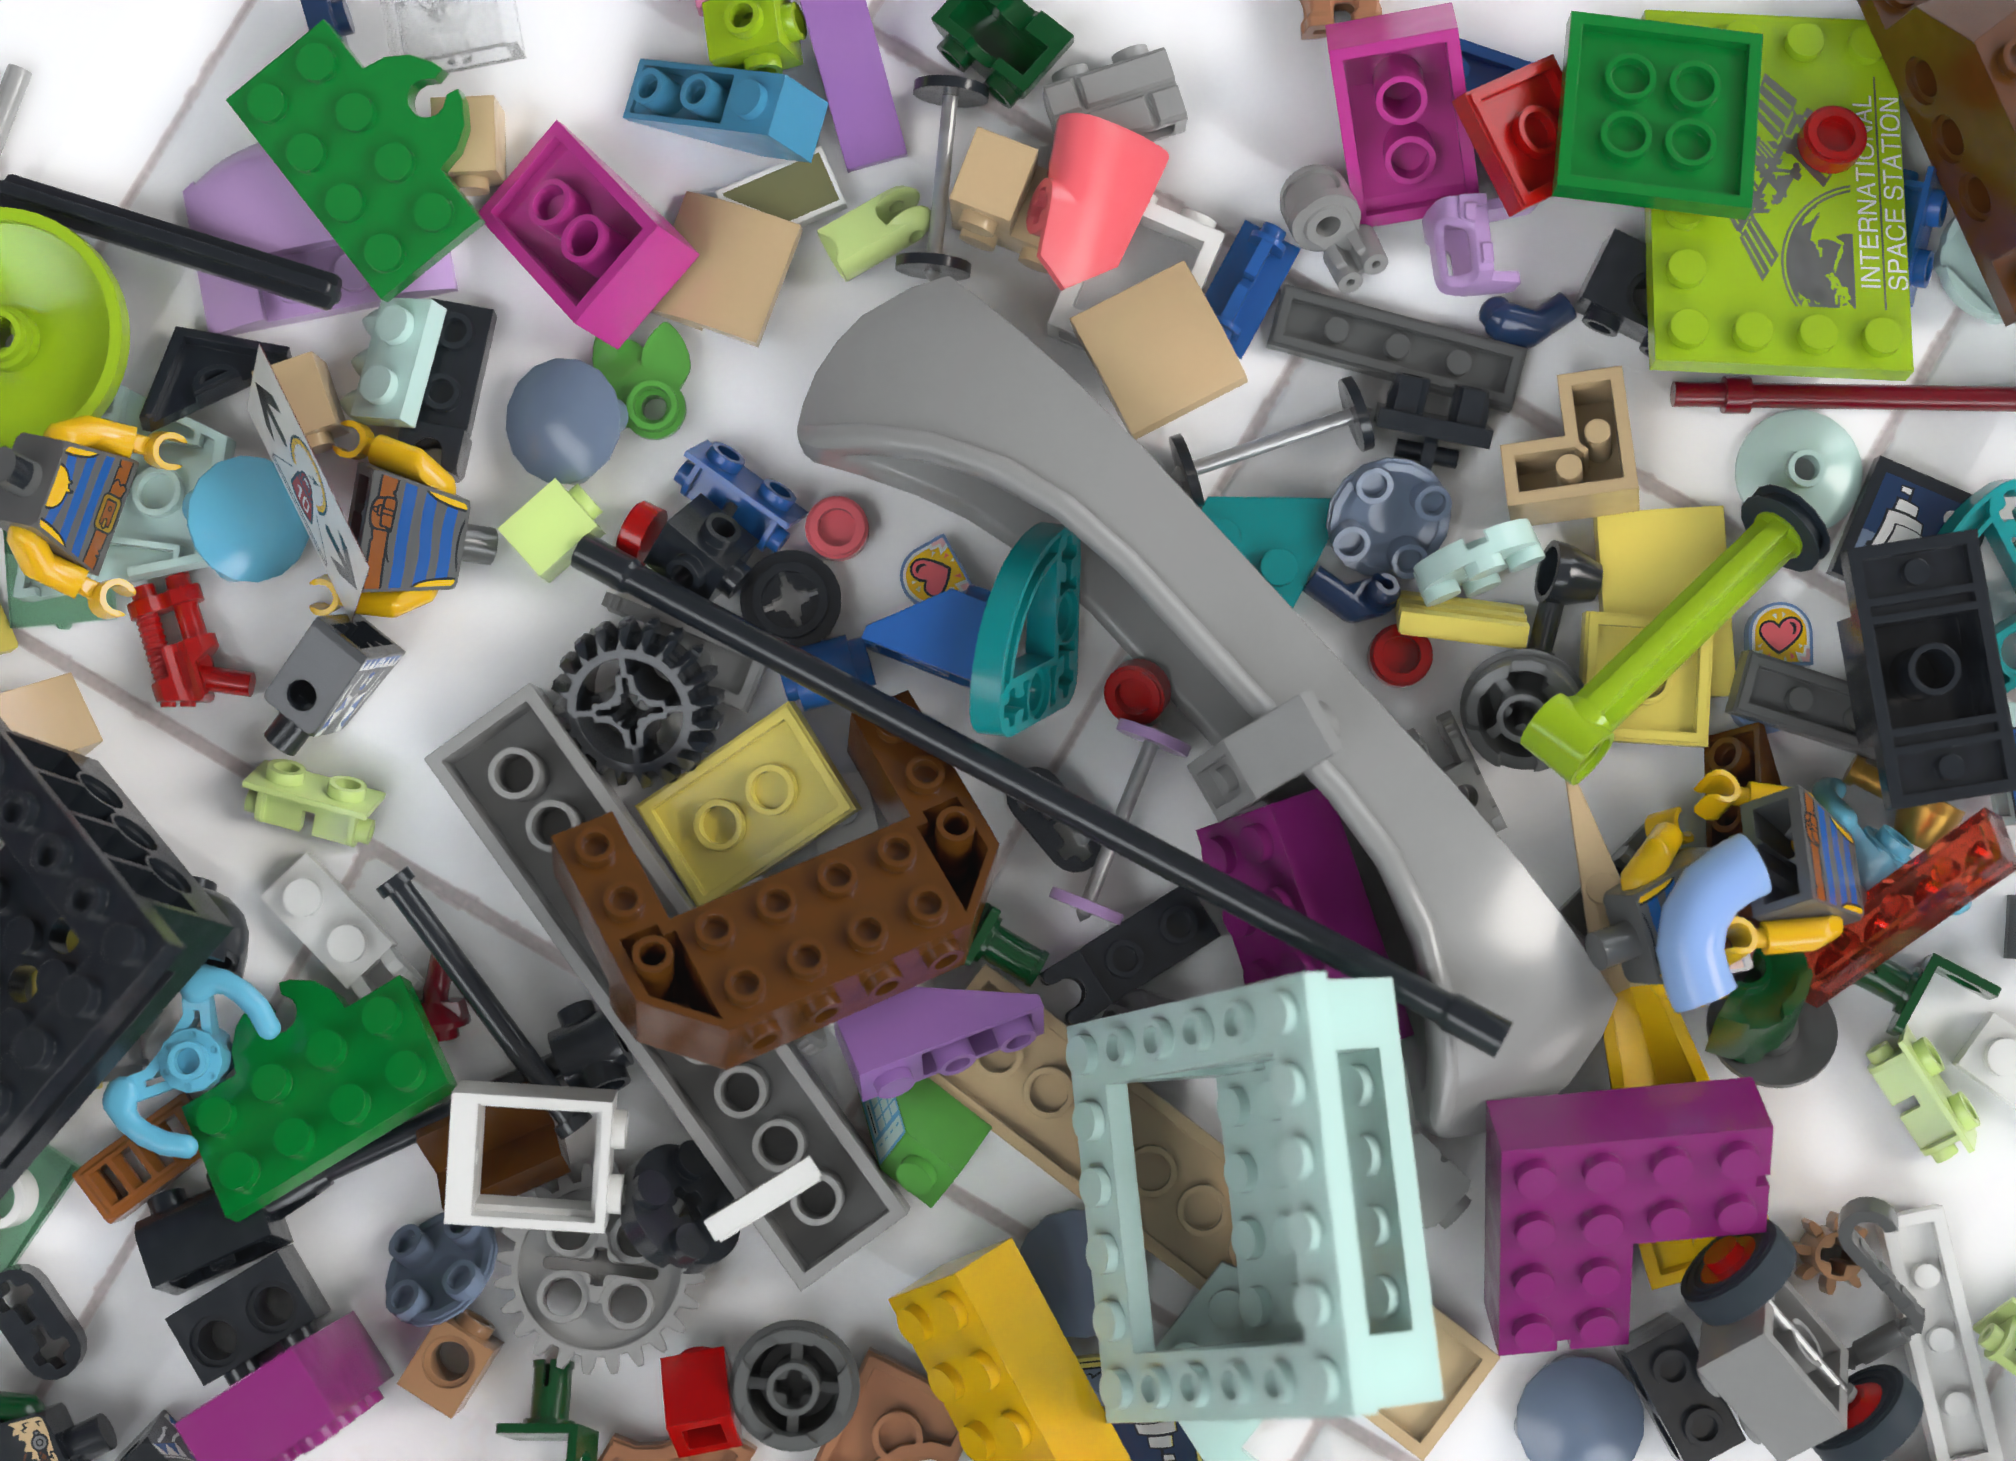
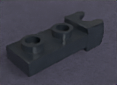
M432 298V300L446 308L447 311L416 427H400L397 440L421 448L425 452L432 449L442 450L441 466L454 477L455 483H459L466 474L472 446L470 437L478 408L497 315L494 309Z
M1178 886L1122 921L1120 925L1112 927L1039 973L1038 979L1045 986L1056 984L1063 979L1075 981L1080 987L1081 998L1075 1007L1066 1012L1064 1020L1068 1026L1083 1023L1105 1010L1109 1005L1120 1000L1126 992L1144 985L1217 939L1221 934L1198 897Z

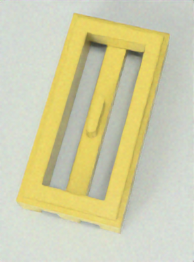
M1401 590L1400 598L1397 600L1394 609L1398 632L1403 635L1513 649L1526 648L1530 625L1527 623V615L1524 614V605L1454 597L1438 605L1426 607L1420 592Z

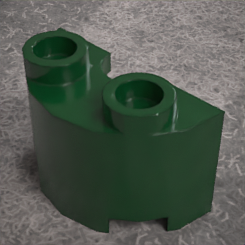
M947 0L931 18L936 29L944 38L937 45L941 55L952 66L963 73L971 66L986 79L983 84L988 86L989 94L1007 108H1012L1019 99H1024L1074 43V35L1044 11H1035L1023 0Z
M1761 948L1755 949L1752 956L1754 968L1749 970L1743 982H1736L1737 987L1730 993L1716 1018L1705 1048L1706 1052L1734 1059L1743 1064H1753L1760 1061L1766 1053L1777 1049L1795 1027L1813 977L1812 968L1808 969L1807 958L1803 952L1765 955Z

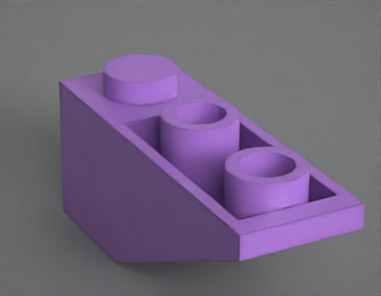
M913 987L834 1022L835 1036L862 1101L865 1102L878 1096L882 1099L900 1096L910 1090L915 1082L938 1073L944 1076L958 1074L972 1066L976 1059L1001 1050L1002 1052L1010 1053L1027 1047L1037 1036L1044 1034V1005L1039 994Z

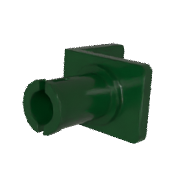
M986 902L964 965L969 967L973 961L978 963L981 958L1022 981L1025 986L1030 988L1050 953L1039 949L1024 938L1001 926L1000 924L1003 919L999 915L1002 911Z
M1861 942L1850 959L1869 968L1874 974L1851 962L1847 964L1841 976L1842 980L1850 981L1893 1004L1892 1011L1895 1014L1886 1029V1033L1894 1037L1901 1035L1934 973L1987 1000L1998 998L2002 990L2001 987L1936 953L1926 956L1921 966H1915L1911 971L1867 948Z
M546 1359L533 1360L532 1367L534 1368L530 1418L523 1419V1423H496L495 1434L517 1441H568L566 1461H581V1457L582 1461H597L599 1431L581 1424H575V1421L569 1420L572 1374L575 1369V1362L570 1361L564 1369L556 1367L557 1359H550V1363H547Z

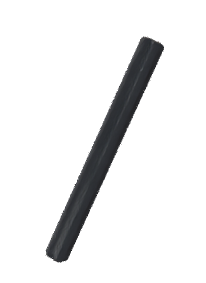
M9 174L4 180H0V207L23 209L38 213L55 220L75 233L325 311L331 310L341 299L342 279L337 274L18 175Z

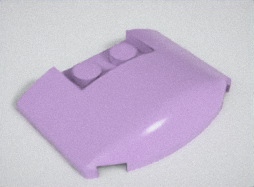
M259 142L221 160L196 183L193 181L183 190L189 229L337 274L342 279V296L339 303L335 304L331 310L325 311L197 271L208 332L232 336L380 306V297ZM451 252L394 298L420 299L458 291Z

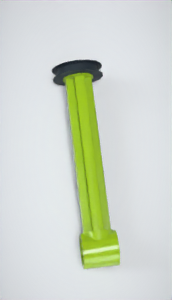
M1772 484L1760 486L1752 497H1748L1741 506V519L1746 531L1576 695L1567 697L1565 694L1559 693L1547 701L1528 723L1521 736L1520 744L1569 784L1576 785L1585 779L1597 767L1610 749L1615 739L1613 731L1782 567L1798 572L1809 571L1815 567L1819 560L1828 554L1831 539L1826 525L1815 509L1801 496L1785 487Z

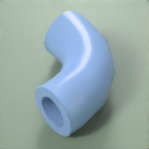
M1741 833L1720 842L1686 867L1662 905L1655 950L1665 992L1675 1013L1693 1010L1729 994L1737 987L1729 969L1724 949L1727 929L1738 911L1750 902L1771 892L1770 878L1762 858L1752 842Z

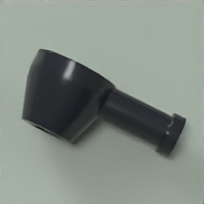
M1553 540L1547 545L1544 550L1546 557L1538 564L1534 589L1535 597L1539 603L1528 646L1523 648L1541 650L1555 656V653L1552 652L1564 605L1592 602L1599 593L1603 579L1601 563L1579 548L1557 540Z

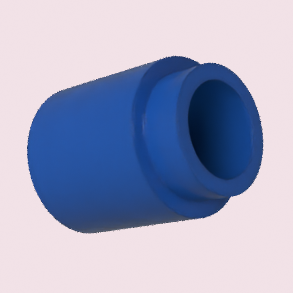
M846 634L799 647L871 686L877 685L866 645L861 638L862 636L848 640ZM780 675L787 700H800L804 712L835 704Z

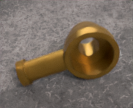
M1856 754L1848 766L1842 782L1850 787L1854 784L1883 799L1877 767L1865 762L1866 758ZM1947 802L1896 809L1894 829L1902 834L1911 844L1931 852L1955 831L1966 812Z

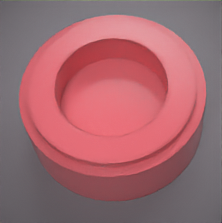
M843 496L827 497L816 503L808 513L805 523L808 542L818 555L827 560L846 561L855 557L864 549L869 538L870 529L867 516L860 505L852 499Z

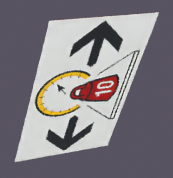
M259 344L246 408L352 622L370 567Z

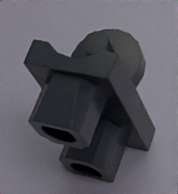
M1396 372L1387 392L1385 403L1377 402L1373 421L1376 422L1377 427L1421 435L1422 438L1421 442L1397 438L1394 457L1416 461L1429 470H1432L1433 465L1456 469L1460 451L1437 446L1438 439L1490 450L1494 430L1487 425L1489 416L1488 390L1454 384L1448 414L1443 416L1424 412L1431 382L1430 378Z

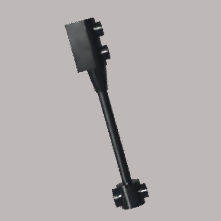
M592 1000L572 1003L557 1013L561 1027L547 1034L551 1053L541 1057L556 1078L563 1076L569 1087L612 1089L618 1091L631 1082L627 1067L634 1064L633 1055L602 1010H596ZM514 1069L488 1082L521 1084L526 1081L519 1071ZM451 1099L417 1114L240 1222L225 1217L208 1173L205 1176L209 1189L188 1198L184 1188H173L154 1195L147 1201L151 1215L137 1221L134 1227L137 1246L152 1289L178 1296L293 1243L294 1241L285 1219L286 1216L334 1184V1180L417 1143L415 1133L418 1129L450 1116Z

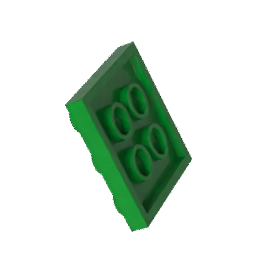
M1571 11L1566 23L1552 196L1746 220L1753 205L1763 34Z

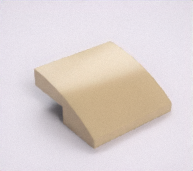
M686 191L673 227L700 255L654 307L651 313L700 331L705 328L759 348L802 235V227L794 222L743 205Z
M1184 260L1069 318L1073 332L1102 380L1106 395L1128 433L1135 440L1248 383L1247 375L1226 333Z

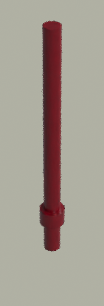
M1723 376L1721 382L1673 381L1670 389V402L1672 407H1719L1722 414H1749L1752 408L2016 412V386L1753 383L1750 376Z

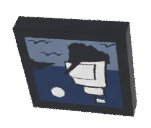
M1881 455L1874 458L1826 574L1845 582L1840 552L1843 550L1937 535L1955 510L1973 494ZM1984 533L1979 537L1980 547L1985 538Z

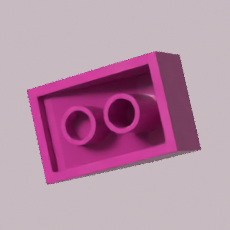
M1452 2L1325 25L1349 188L1357 200L1361 211L1360 224L1376 227L1423 219L1427 210L1443 197L1480 193L1474 146L1451 102L1466 92L1459 31Z
M558 120L551 125L478 212L485 220L486 227L573 323L617 350L700 255L655 208Z

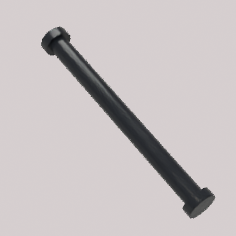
M407 866L376 888L382 899L388 896L391 898L527 1084L562 1086L410 881L416 877L411 869ZM547 1110L558 1124L553 1130L561 1140L576 1132L593 1117L590 1112Z

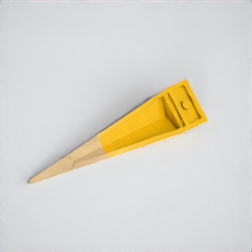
M1565 780L1587 932L1591 933L1610 926L1603 898L1606 891L1620 884V876L1579 783L1571 785ZM1621 964L1602 971L1600 970L1617 997V1002L1603 1034L1610 1089L1710 1081L1680 1012L1675 1013L1670 1001L1657 997L1649 984L1629 982L1624 976ZM1716 1237L1638 1244L1651 1289L1655 1290L1681 1283L1687 1268L1694 1258Z

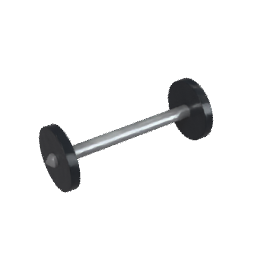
M921 76L914 80L913 95L922 101L942 106L927 252H908L897 255L895 270L904 275L929 281L950 276L956 281L965 280L971 276V263L962 258L943 254L957 107L969 108L985 105L989 98V88L979 81L960 76Z
M1348 376L1338 380L1342 411L1196 460H1192L1181 433L1170 436L1169 445L1175 464V469L1170 477L1180 481L1184 492L1198 507L1204 506V497L1198 478L1199 475L1348 425L1360 451H1368L1375 447L1374 433L1369 417L1373 408L1366 406L1357 383L1352 376Z

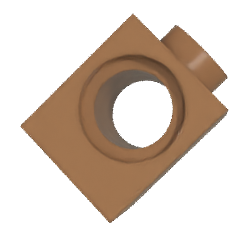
M466 1308L462 1313L444 1323L432 1326L397 1382V1385L452 1419L465 1407L505 1342L492 1335L496 1328L489 1320ZM444 1342H456L466 1349L469 1356V1366L466 1372L455 1373L443 1365L440 1352Z

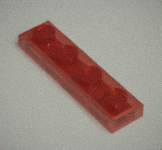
M1986 807L1982 808L1866 891L1867 902L1864 907V915L1860 921L1843 926L1842 934L1823 947L1814 951L1803 952L1807 958L1808 969L1812 968L1813 971L1812 981L1805 1002L1819 1008L2015 872L2016 853L2003 818Z

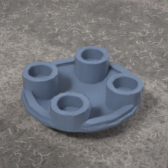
M554 358L534 366L517 383L507 404L505 430L513 455L527 472L547 483L556 478L561 484L576 485L578 483L580 485L585 483L610 460L620 438V433L626 428L629 414L626 405L617 398L615 389L600 370L579 359Z
M1387 457L1363 464L1342 480L1330 499L1326 527L1331 547L1347 567L1364 576L1373 577L1375 573L1387 572L1402 579L1415 578L1413 574L1414 566L1430 554L1436 552L1447 537L1452 500L1450 494L1435 474L1413 460Z
M1069 1209L1060 1213L1046 1215L1027 1234L1019 1252L1065 1337L1088 1338L1096 1335L1093 1327L1095 1303L1092 1273L1086 1259V1245L1088 1242L1085 1210Z
M444 1212L421 1223L419 1226L407 1224L399 1228L392 1236L388 1246V1251L393 1259L389 1266L385 1284L386 1308L400 1321L416 1327L439 1325L462 1313L482 1293L494 1272L498 1253L495 1229L488 1226L444 1224Z
M1564 1354L1556 1357L1550 1364L1544 1366L1526 1384L1517 1405L1514 1431L1521 1442L1526 1457L1530 1461H1632L1644 1436V1408L1635 1386L1615 1366L1594 1357H1578L1573 1354Z

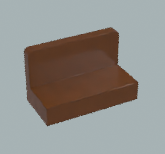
M486 1106L480 1194L519 1196L572 1172L565 1139L561 1140L553 1130L558 1124L547 1110ZM450 1116L420 1128L415 1133L417 1145L437 1174L443 1211H445Z

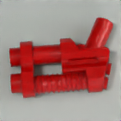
M181 572L166 577L164 580L167 591L157 594L154 583L134 587L136 595L131 596L133 602L126 606L131 621L137 622L136 626H138V632H140L139 637L142 638L141 643L144 644L143 649L146 651L147 662H149V668L152 670V679L155 680L151 687L157 703H160V707L175 708L176 704H180V707H196V703L213 702L215 699L214 692L252 697L256 684L254 672L214 667L215 663L212 657L218 650L219 643L215 633L207 632L199 603L203 602L205 598L200 583H192L189 572ZM174 611L183 640L167 645L168 641L165 639V630L162 628L163 624L160 622V616Z

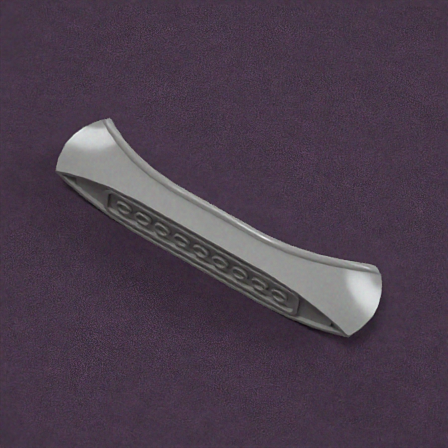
M946 276L911 287L862 315L841 336L816 371L803 402L797 426V437L800 447L808 458L814 463L857 474L917 495L968 519L1011 548L1014 547L1026 531L1039 522L1063 524L1081 539L1080 604L1095 617L1132 659L1149 660L1165 672L1171 685L1170 700L1212 746L1311 688L1318 701L1325 702L1331 708L1340 726L1339 738L1345 748L1319 765L1282 784L1283 788L1263 801L1268 805L1318 788L1340 816L1388 959L1451 993L1462 994L1514 1022L1496 1057L1493 1058L1442 1031L1435 1022L1406 1008L1415 1035L1400 1040L1401 1051L1407 1070L1415 1117L1422 1128L1432 1135L1447 1139L1486 1132V1101L1555 1095L1569 1085L1602 1038L1617 1002V997L1600 970L1592 964L1588 952L1553 903L1515 854L1451 779L1155 459L1076 380L1026 335L952 277Z

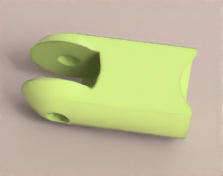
M904 185L890 188L816 230L828 256L845 282L850 281L916 243L928 232L931 210L926 206H917L920 201V193L917 189Z

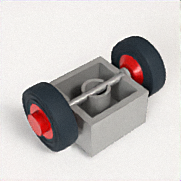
M1767 1219L1766 1232L1718 1236L1712 1240L1687 1268L1681 1281L1680 1291L1686 1304L1702 1320L1697 1362L1699 1378L1711 1395L1714 1397L1721 1396L1738 1415L1740 1425L1748 1438L1755 1444L1762 1443L1777 1461H1787L1810 1448H1813L1823 1461H1883L1898 1450L1914 1432L1921 1419L1924 1406L1921 1394L1911 1380L1892 1365H1874L1848 1376L1849 1351L1788 1281L1796 1264L1797 1253L1785 1233L1776 1224Z

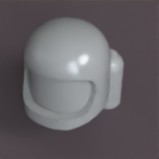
M1313 164L1298 169L1286 179L1280 193V211L1284 221L1299 246L1308 251H1324V263L1341 292L1351 293L1359 289L1363 283L1362 274L1365 272L1375 275L1386 269L1389 260L1380 240L1371 226L1360 224L1361 211L1357 200L1344 177L1339 172L1325 165Z

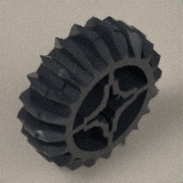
M634 615L625 616L619 622L618 628L609 620L601 622L594 629L595 635L591 633L581 635L574 642L575 651H569L560 661L559 667L563 670L564 674H560L554 679L551 689L563 698H560L553 704L552 711L554 715L569 720L565 724L569 736L577 739L580 744L579 748L585 756L589 754L596 760L594 764L596 772L603 775L608 768L614 769L617 786L626 785L635 774L642 789L652 787L657 781L658 776L668 784L677 780L682 773L681 768L687 772L693 771L702 760L701 753H709L716 744L717 737L711 731H717L721 727L725 716L714 708L724 700L725 690L707 685L718 674V666L705 665L701 667L697 662V659L704 652L703 644H695L687 650L680 644L684 638L683 627L674 628L666 637L662 635L659 617L650 618L641 630ZM618 659L620 671L615 675V685H610L605 692H595V681L600 665ZM654 667L662 672L669 681L658 676ZM630 694L638 696L636 704L628 697ZM641 700L645 702L647 710L639 708ZM673 712H683L679 736L671 741L658 744L656 733L661 728V719H667ZM610 724L616 727L620 731V733H618L614 728H612Z

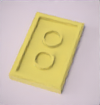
M1724 505L1650 509L1593 517L1595 558L1603 567V579L1598 593L1599 612L1659 615L1727 549ZM1732 616L1713 635L1710 698L1729 697L1736 672Z
M795 701L786 702L705 757L693 771L683 772L676 781L664 785L635 805V808L697 907L736 891L750 880L761 875L763 876L862 809Z

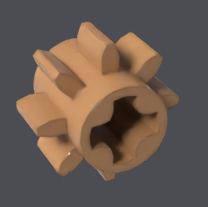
M1834 1211L1828 1213L1826 1225H1819L1810 1219L1803 1218L1801 1223L1806 1232L1801 1237L1800 1242H1792L1796 1253H1799L1800 1259L1803 1262L1794 1272L1795 1276L1805 1281L1820 1274L1818 1279L1819 1290L1828 1295H1833L1836 1289V1281H1844L1856 1288L1862 1286L1857 1276L1861 1267L1850 1258L1838 1241L1839 1213ZM1857 1225L1854 1229L1865 1239L1868 1234L1867 1229ZM1834 1244L1841 1247L1840 1258H1829L1828 1262L1821 1259L1822 1247L1831 1248Z

